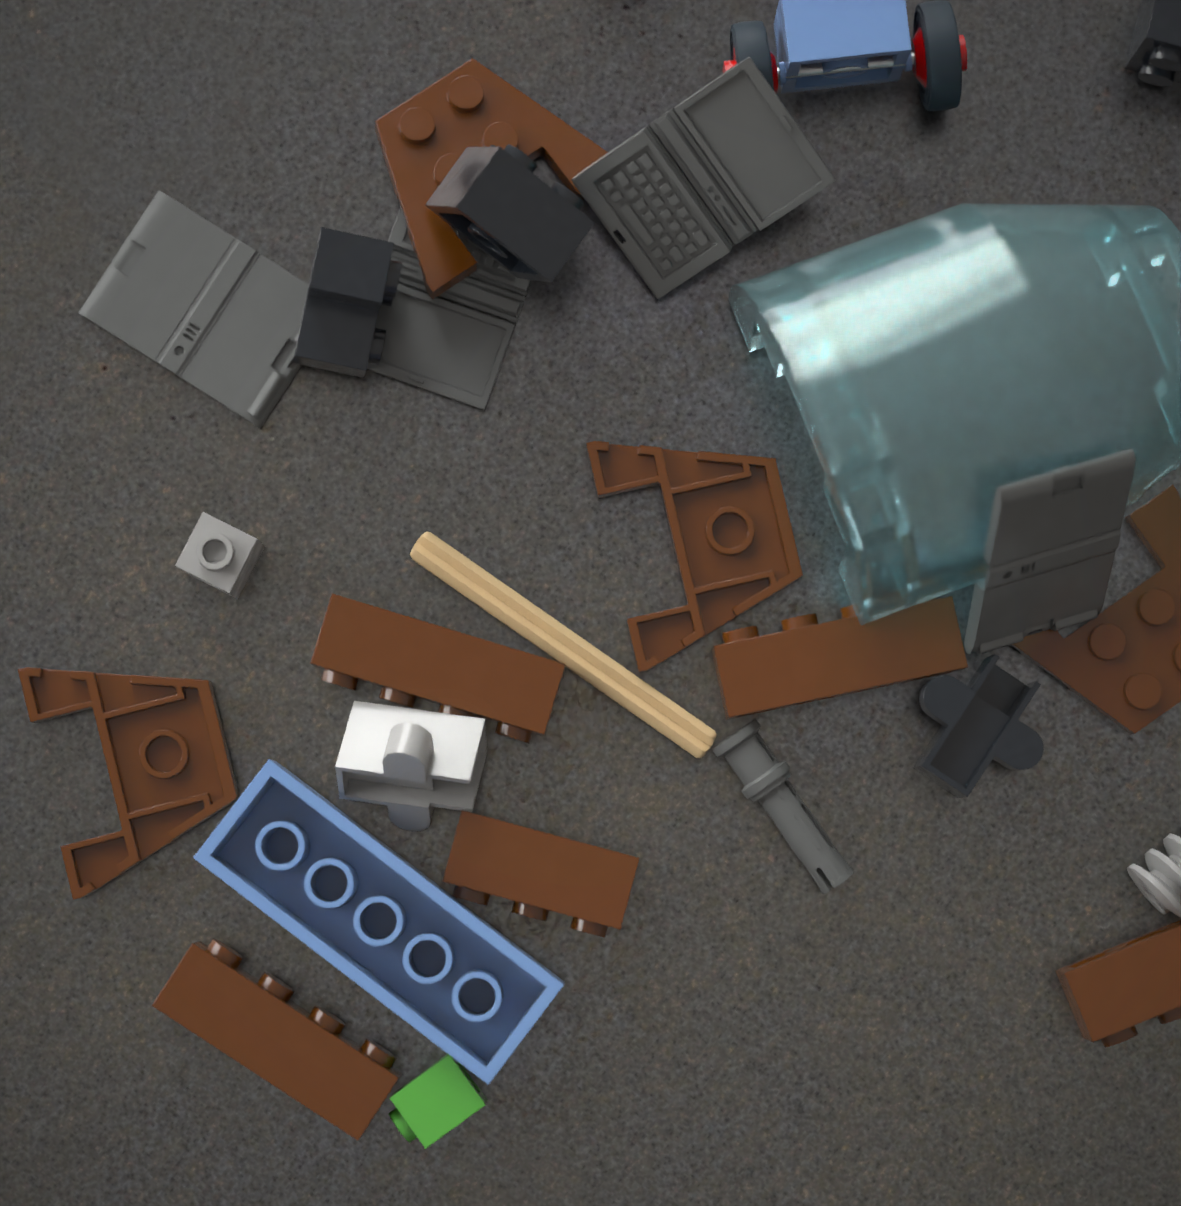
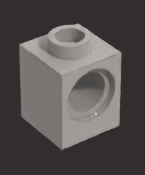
M202 512L175 566L184 573L238 599L265 546L257 538Z

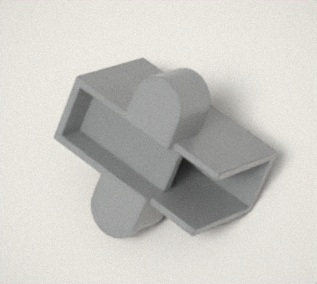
M354 701L335 765L339 798L387 805L390 821L397 827L408 831L427 829L430 825L434 807L472 812L488 751L485 719Z

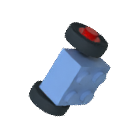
M779 0L774 20L779 67L776 65L774 54L770 51L766 28L762 21H745L731 25L730 60L723 61V73L750 56L776 94L778 92V79L782 93L899 81L904 69L905 72L913 70L922 103L927 111L950 110L959 106L962 91V72L967 70V49L964 36L958 34L955 14L949 1H928L916 5L913 20V39L910 41L906 0Z

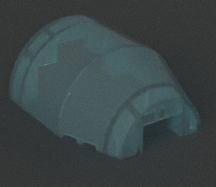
M962 203L733 285L730 289L728 300L749 351L752 352L765 347L776 376L779 377L785 374L826 474L823 492L845 543L838 571L860 625L961 589L986 578L989 564L983 558L997 487L1049 473L1056 468L1067 465L1073 466L1132 448L1135 453V469L1127 500V508L1142 498L1147 490L1172 470L1175 471L1181 466V233L1174 223L1154 206Z

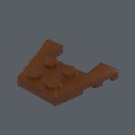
M473 58L375 121L377 138L396 197L399 199L406 220L409 238L422 270L426 291L432 300L477 270V261L450 225L425 206L467 147H490V145L505 149L509 144L521 150L532 160L542 156L565 187L575 193L581 200H584L571 179L608 153Z
M601 441L586 443L598 498L654 485L660 486L687 600V605L627 619L638 673L649 671L803 576L775 458L705 451H678L639 445V447Z
M1173 484L1125 517L1159 564L1160 570L1101 611L1097 618L1087 621L1065 638L1058 631L1049 629L1023 637V641L1012 644L1014 648L1021 652V655L1069 687L1070 691L1129 734L1137 733L1181 701V499Z
M32 667L18 669L30 722L38 723L93 709L121 822V831L60 846L73 900L92 894L238 800V788L211 681Z

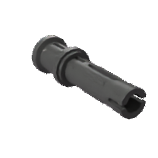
M754 719L716 745L712 751L716 757L724 756L744 784L741 792L745 798H750L752 802L759 801L794 853L811 874L821 893L825 894L832 889L831 887L835 888L854 874V870L838 852L824 829L795 791V788L788 780L792 775L789 772L790 766L786 761L779 762L758 733L761 725Z

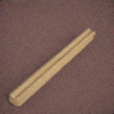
M423 533L412 547L410 556L416 563L552 658L566 664V667L695 758L705 756L717 737L715 730L433 533Z

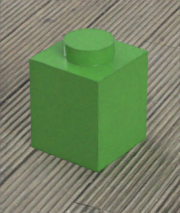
M447 1054L392 1094L390 1100L396 1108L389 1112V1116L409 1143L418 1138L426 1149L484 1107L488 1099L466 1068Z

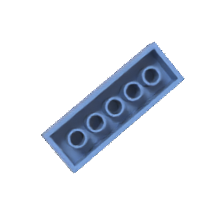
M268 759L193 857L488 1085L564 986L562 979L277 761Z

